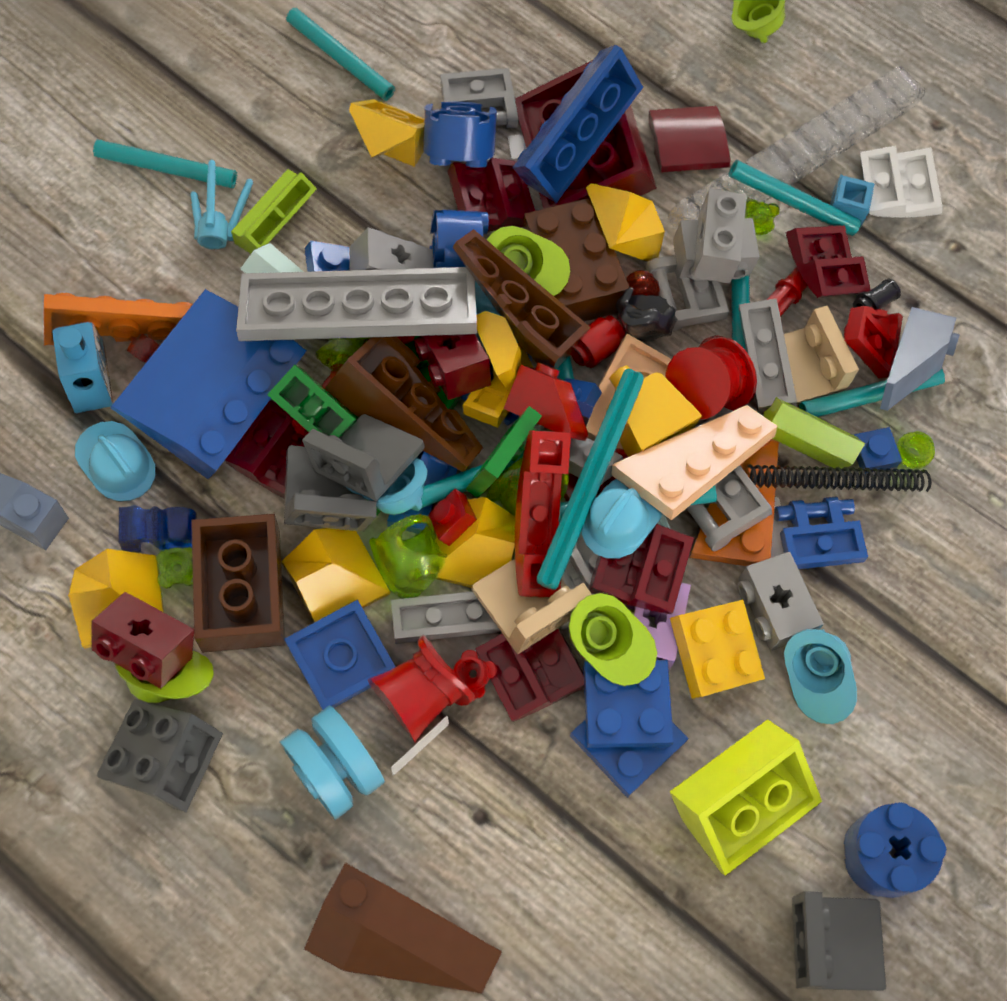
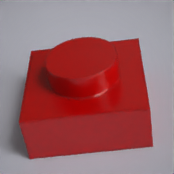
M454 489L444 500H441L428 514L438 540L448 546L457 540L477 520L466 495L457 489Z

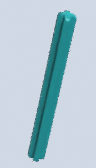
M626 369L622 374L537 575V583L543 587L555 590L559 586L642 387L644 376L640 372Z

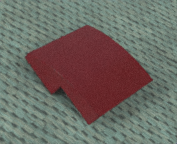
M717 106L649 110L648 123L655 140L654 155L660 172L730 168L731 159L728 141Z
M490 158L487 166L480 168L453 162L447 170L457 209L461 211L488 212V231H496L501 227L507 226L521 228L523 227L524 214L535 211L528 185L512 168L517 161Z
M845 225L794 228L785 232L797 269L817 298L853 295L871 290L864 256L852 257Z
M269 400L224 461L247 478L285 499L286 452L291 445L305 447L302 441L305 436L295 431L292 425L294 418L277 403Z
M656 524L643 543L632 554L615 559H607L598 555L588 589L592 594L603 593L614 596L626 605L672 614L694 538Z
M560 628L518 655L503 634L475 648L480 659L485 662L492 661L496 664L497 674L495 677L490 678L512 722L542 710L584 688L583 672Z

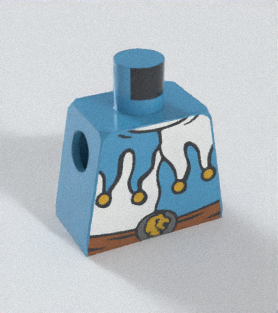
M86 322L55 328L52 333L58 375L74 412L80 413L111 407L113 405L105 345L94 324ZM80 378H89L93 383L84 387Z

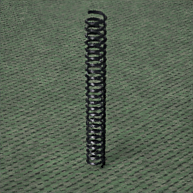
M751 464L747 466L752 469L749 478L759 488L764 484L769 488L772 483L774 488H777L778 485L784 488L787 484L789 489L793 485L796 489L800 486L806 489L809 485L811 489L815 486L821 489L823 486L826 490L830 486L835 490L838 486L840 490L844 487L847 490L851 487L854 490L858 488L864 490L867 487L871 491L874 487L876 491L880 488L885 491L888 488L890 491L894 489L900 491L903 489L906 492L910 489L911 492H914L917 489L918 492H921L925 485L922 473H925L928 477L926 491L928 492L932 486L931 476L925 469L920 471L919 469L891 470L890 468L885 470L883 468L878 470L872 468L870 470L869 468L855 469L854 467L850 469L847 467L842 469L836 467L834 469L833 467L826 468L823 466L821 468L818 466L813 468L811 466L806 468L803 466H792L790 468L787 465L785 467L781 465L777 467L774 465L769 467L767 465L762 467L755 465L753 467ZM877 476H878V486H876ZM891 476L893 480L892 487L890 485ZM898 477L900 478L899 488L897 485ZM905 477L907 478V486H906V488H905V483H904V482H905ZM912 477L914 478V486H913V488H912ZM919 478H921V487H920V488H919Z

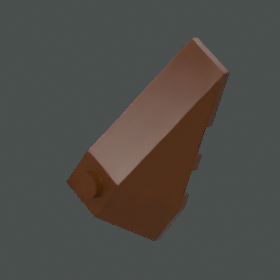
M474 229L457 240L453 245V249L498 314L506 317L512 333L520 346L532 356L536 363L540 362L557 369L570 356L591 327Z
M396 336L371 337L346 360L325 389L354 415L360 417L366 414L422 439L425 445L422 451L464 472L483 449V446L458 412L448 409L438 396L441 389L439 387L435 388L432 381L428 382L417 367L420 360L409 347Z
M347 863L343 865L324 900L304 947V950L345 972L480 994L483 993L502 954V951Z

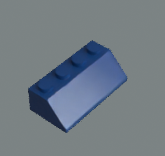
M614 45L600 50L593 61L585 67L583 74L572 89L564 95L560 105L551 117L542 124L539 133L527 149L521 152L518 161L512 167L525 184L557 203L643 89V85L621 47Z

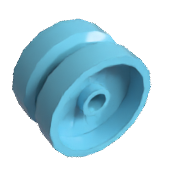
M329 705L312 717V728L322 743L319 747L307 732L300 729L294 730L279 742L294 764L292 768L315 800L319 799L329 814L336 820L353 807V797L343 782L345 778L348 779L359 793L366 796L383 785L385 780L361 741L340 714Z

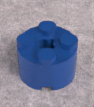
M458 101L441 102V109L433 110V103L424 107L423 152L430 156L429 163L446 166L450 165L451 161H466L465 165L469 167H486L487 159L495 155L497 110L490 107V113L482 111V104Z
M461 210L433 211L430 233H433V238L429 249L433 250L434 268L466 267L453 249V245L473 229L482 237L483 234L487 235L489 224L488 212Z
M902 802L880 806L860 817L850 826L844 839V862L848 874L862 890L878 897H902L927 887L937 877L943 859L946 856L945 843L932 821L921 811ZM892 846L896 850L894 854L896 858L891 857L889 854Z

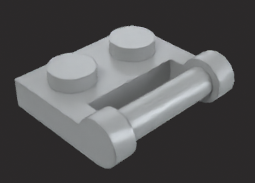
M509 68L440 74L443 102H472L482 104V108L503 106L504 111H497L496 126L506 125V128L518 127L517 108Z
M675 255L655 258L645 264L647 276L653 280L657 296L667 299V303L676 309L675 316L678 320L672 332L681 329L683 326L727 319L729 309L720 282L711 280L697 281L689 277L679 278ZM675 272L686 309L677 310L667 279V273Z
M740 465L715 485L717 492V501L715 503L728 519V522L719 527L703 504L687 507L689 513L707 536L705 542L712 551L720 550L731 539L772 514V507Z

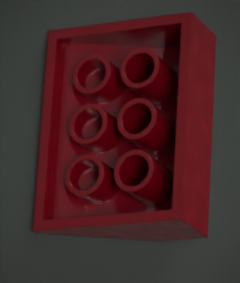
M590 62L515 98L517 115L526 148L539 133L542 124L551 117L560 105L564 95L572 89L581 77L585 67ZM631 105L557 203L539 193L543 209L590 198L586 187L591 183L632 192L639 196L657 189Z

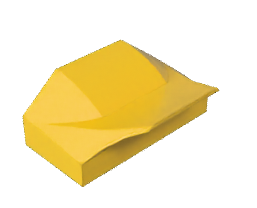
M483 311L476 315L477 332L498 378L508 393H510L520 365L532 368L533 366L526 351L517 343L506 317Z

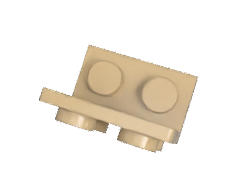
M828 305L814 309L805 328L784 334L797 405L804 401L847 390L859 370Z
M515 559L474 583L472 587L473 593L517 655L569 622L571 613L578 602L588 595H592L584 583L570 590L561 578V589L551 597L519 596Z

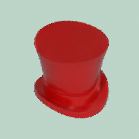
M726 337L714 338L705 342L700 347H691L679 351L669 362L665 378L702 415L700 419L713 417L723 407L734 411L746 406L753 399L757 388L756 371L750 356L739 343Z
M424 634L418 639L420 650L413 654L412 659L368 679L371 688L414 742L418 740L427 726L446 706H451L454 703L466 706L475 700L473 692L441 658Z

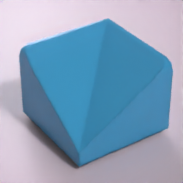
M840 175L833 189L830 205L861 220L860 226H862L870 210L875 183Z

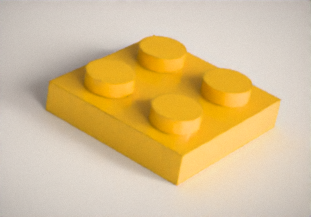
M744 600L670 618L691 699L765 679Z

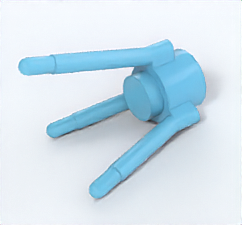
M214 160L208 162L206 212L203 214V217L201 216L197 192L191 193V205L195 224L194 239L197 240L199 245L207 249H222L226 247L227 240L234 241L231 231L238 224L250 194L253 180H246L228 224L225 220V215L215 211L216 163Z

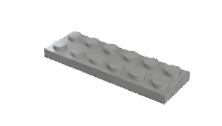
M466 267L246 273L241 275L236 328L239 341L477 334L475 279Z

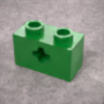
M295 364L267 394L308 432L314 429L327 436L335 435L340 438L358 419L306 371Z

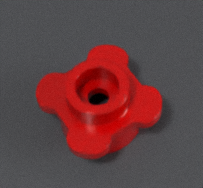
M466 650L462 653L461 659L456 662L453 671L473 692L475 699H478L485 695V686L489 679L496 676L497 666L492 661L485 662L480 659L476 651ZM475 670L477 673L476 677L471 678L470 672Z

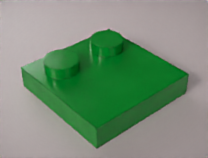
M528 406L507 430L465 489L476 498H479L500 476L510 460L515 462L525 449L529 431H538L534 427L542 415Z

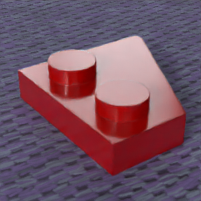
M867 306L850 308L848 324L844 328V341L879 379L888 378L898 349L903 320L902 314H887L886 310H874L872 307Z

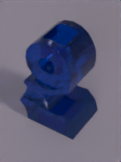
M136 505L119 507L118 542L122 551L139 553L141 552V544L143 542H150L154 547L164 552H178V550L192 548V520H197V513L195 510L186 507H169L163 510L157 506L151 509H142Z

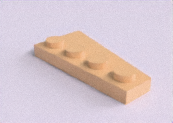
M746 405L612 464L611 475L629 489L634 488L642 499L667 518L673 520L774 438L777 425Z

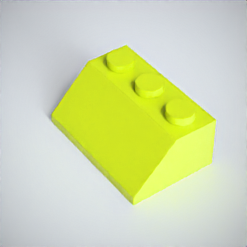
M768 719L669 791L682 821L724 876L822 802L799 740Z

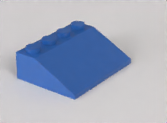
M205 289L113 403L111 409L202 476L209 479L218 470L271 398L267 394L294 364L297 365L307 350L294 340L239 341L236 331L238 306Z

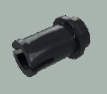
M887 278L870 291H862L856 295L853 308L867 306L872 307L874 310L882 309L892 301L900 298V287L893 279Z

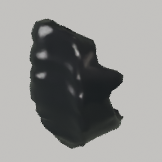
M627 288L615 305L619 313L617 319L623 324L626 333L642 342L671 336L678 319L675 316L676 309L667 303V299L661 296L632 295L634 288Z

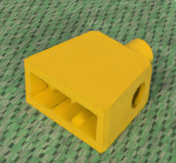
M628 365L619 368L609 377L615 389H617L623 372L626 369H630ZM655 372L644 378L619 441L627 456L630 457L694 429L702 415L661 373Z

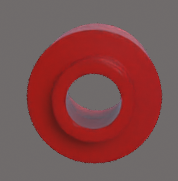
M613 316L599 317L589 324L591 328L570 354L578 365L594 368L617 351L626 334L622 325Z

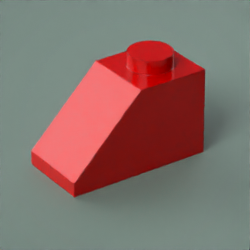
M540 362L537 363L536 368L520 365L503 409L520 416L530 406L542 415L537 424L554 432L571 433L572 439L586 441L589 434L572 385L567 381L557 378L560 370Z

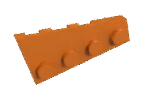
M70 293L44 294V345H54L52 332L55 328L86 322L93 323L100 336H112L116 342L131 341V339L137 338L139 334H147L151 340H165L193 304L189 302H178L175 304L157 303L150 299H138L136 301L118 300L110 296H98L96 298L78 297Z
M771 439L740 464L748 477H750L752 470L747 467L749 464L753 467L755 465L761 467L763 465L768 467L774 465L777 467L779 442ZM772 483L769 488L765 484L759 488L756 484L757 489L772 507V514L737 535L726 546L717 551H712L705 542L707 536L700 528L689 558L749 566L771 558L776 490ZM710 503L707 511L720 527L728 522V519L716 503Z

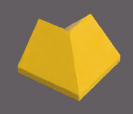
M376 99L352 102L350 104L349 111L371 158L386 155L413 167L416 166L423 154L424 118Z
M591 183L586 187L610 249L647 262L659 258L665 230L653 201L632 192Z
M487 497L468 499L477 520L450 546L438 540L436 536L426 577L472 588L474 583L513 560L515 552V516Z
M331 528L314 529L282 560V564L313 622L356 600L364 608L390 595L389 588L357 531Z
M105 549L74 569L68 596L84 649L91 647V621L124 592L164 612L158 558L156 555Z

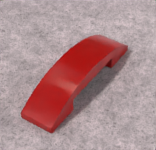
M530 430L527 437L520 469L515 515V566L519 596L551 597L561 589V581L555 590L541 586L537 583V575L559 526L562 474H568L571 433Z

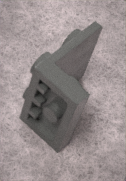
M366 414L361 415L340 438L335 435L327 436L312 429L302 439L316 473L374 501H378L425 448L422 439Z
M289 446L286 452L284 524L365 531L376 518V501L366 500L363 496L351 492L345 486L316 473L306 448L303 446Z
M135 699L126 713L109 751L105 755L97 777L104 781L148 794L176 810L187 813L223 733L191 713Z
M804 891L792 897L796 989L883 991L886 989L881 908L878 899L823 897L822 892Z

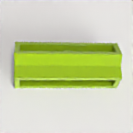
M287 169L233 228L231 233L234 244L250 254L255 249L267 245L317 188L302 172L296 174Z
M777 397L771 407L764 411L763 414L765 418L777 425L775 437L772 439L834 469L836 467L841 469L844 467L848 468L853 465L865 445L858 437Z

